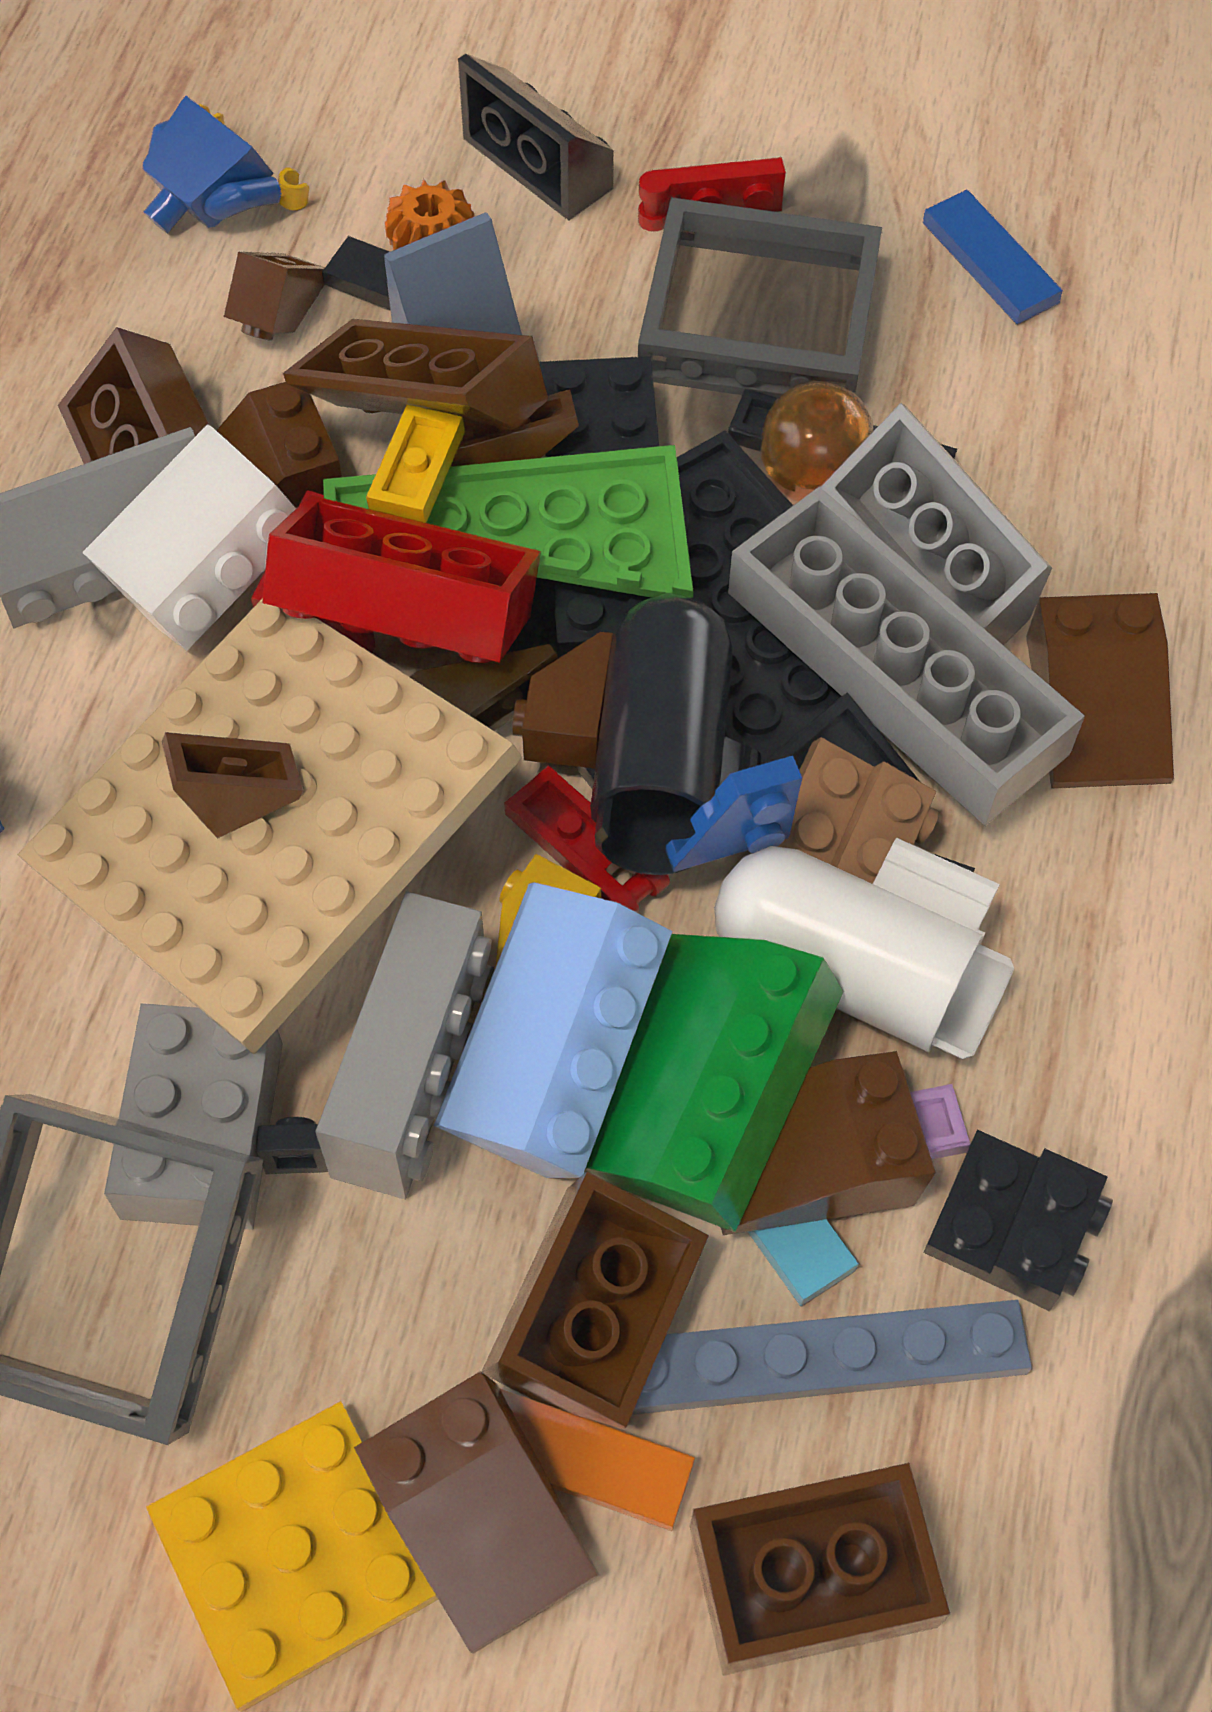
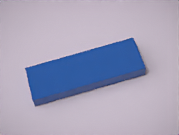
M968 189L925 209L923 224L1017 325L1060 303L1063 290Z

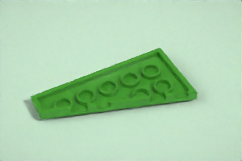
M675 445L450 467L426 522L541 551L537 578L652 598L666 593L693 598ZM376 474L323 479L324 498L369 509L366 496Z

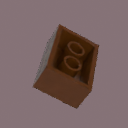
M910 1463L693 1509L690 1530L723 1676L938 1628L950 1615Z

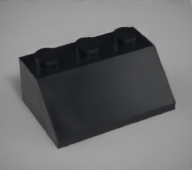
M466 53L458 58L463 139L568 221L613 189L614 150L610 148L604 139L594 136L577 123L568 112L557 108L541 96L532 85L524 83L507 69Z

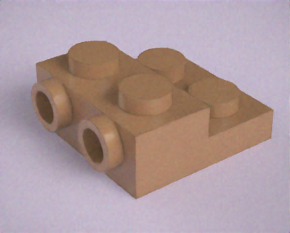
M821 737L812 742L799 770L802 782L790 837L777 847L800 850L873 884L896 838L914 845L915 842L918 844L923 843L929 837L938 819V812L930 808L937 791L886 762H882L874 767Z

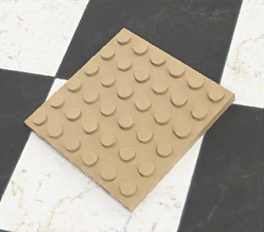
M263 598L17 854L33 870L252 1054L259 1050L522 759V756L512 742L315 617L301 619L289 616L283 612L282 608L263 604ZM165 732L290 743L303 788L299 800L217 839L173 790L162 745Z

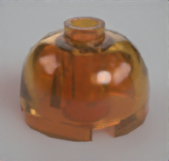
M815 380L795 385L775 400L766 416L762 431L761 459L768 474L783 488L795 492L796 486L815 490L821 487L874 431L873 420L863 401L845 386L832 381Z

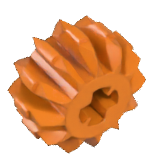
M423 178L420 187L413 188L403 185L400 196L389 198L388 213L386 214L387 221H385L386 237L389 239L390 245L393 246V250H396L475 217L474 211L471 209V204L467 203L463 189L450 190L445 180L436 186H431Z

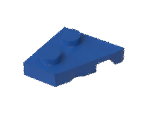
M789 756L729 774L715 790L714 797L703 804L690 818L695 834L691 838L671 840L666 845L665 851L673 871H680L747 850L750 853H755L770 846L777 847L785 839H788L802 782V776L794 757Z

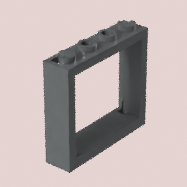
M671 197L638 341V357L651 356L653 382L743 395L744 390L748 389L798 404L853 411L882 227ZM680 245L859 270L845 356L662 329ZM653 355L666 357V361L652 360ZM833 381L846 383V386H831L829 385V382Z
M32 1094L5 1095L0 1108V1276L43 1124L213 1171L151 1399L0 1355L1 1396L169 1445L188 1434L264 1159Z

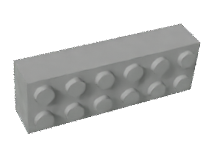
M821 487L816 488L732 551L728 593L841 696L848 692L876 728L984 826L1070 755L1085 716Z

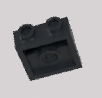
M977 1129L923 1253L1050 1311L1062 1292L1074 1296L1083 1279L1090 1259L1078 1254V1250L1086 1232L1096 1237L1099 1235L1109 1214L1113 1199L1101 1194L1108 1176L1046 1148L1038 1157Z

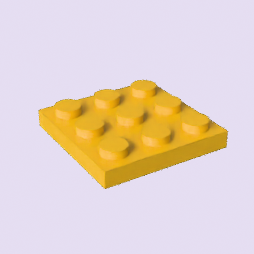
M341 1401L146 1506L235 1707L240 1712L245 1711L438 1600L387 1515L354 1449L362 1441Z

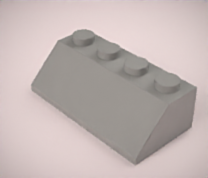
M900 403L821 488L1004 645L1030 620L1052 567L904 404Z
M191 427L0 493V598L13 629L30 622L43 621L52 614L86 602L101 600L108 594L119 591L82 552L195 438Z

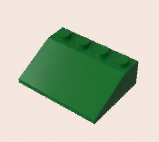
M671 934L583 1174L588 1171L622 1190L736 1232L844 993L826 960L823 957L764 939Z

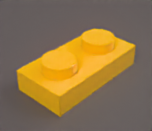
M407 404L366 496L369 509L426 523L465 433L463 417Z

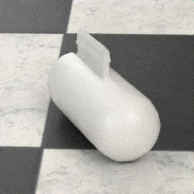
M896 838L873 884L800 850L775 846L767 847L743 857L721 884L714 906L715 926L719 937L764 939L823 957L844 991L836 1009L924 1051L930 1052L932 1047L935 1046L962 1060L974 1056L1014 971L1009 957L981 945L985 932L978 930L1000 884L899 838Z

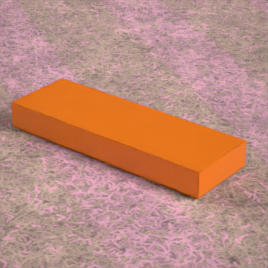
M500 1389L553 1489L672 1531L695 1457Z

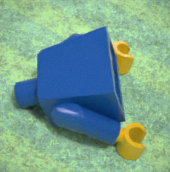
M188 96L181 100L169 120L158 123L153 128L148 154L143 161L142 169L161 191L143 213L167 234L186 212H189L207 228L216 227L222 220L254 207L279 202L282 207L296 211L303 209L308 204L309 185L307 183L299 184V174L295 169L291 167L282 169L279 173L278 181L271 177L274 173L256 150L225 126L222 113L217 112L212 116L207 106L195 103Z

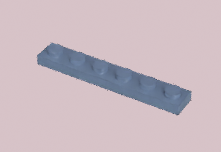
M1019 1300L667 1334L632 1415L1027 1375L1032 1366Z

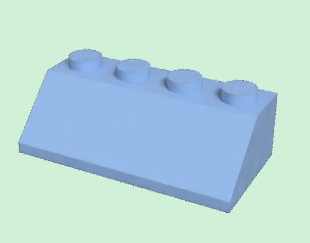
M535 882L528 884L434 1126L543 1177L580 1178L588 1163L672 931L617 902Z

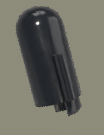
M666 593L641 601L626 611L612 637L590 804L591 819L596 823L595 846L611 863L640 874L665 875L686 870L673 871L665 851L666 845L671 840L687 839L695 834L690 818L703 804L714 797L715 790L729 774L761 765V753L758 750L751 748L745 742L739 743L725 737L733 647L724 619L697 598Z

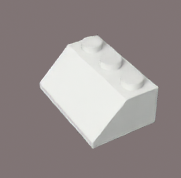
M207 424L82 553L157 629L187 651L266 569L269 534L296 508L268 477L213 427Z

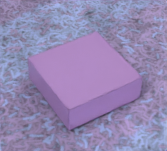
M949 1084L910 1092L931 1159L967 1153L970 1142L953 1085Z

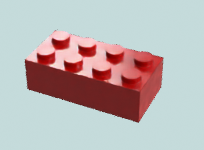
M310 495L269 534L262 603L282 608L285 614L295 618L309 619L319 617L339 622L344 629L351 632L371 633L375 631L399 637L402 643L411 647L428 648L435 646L458 652L460 657L471 662L486 663L495 661L500 663L530 619L541 551Z

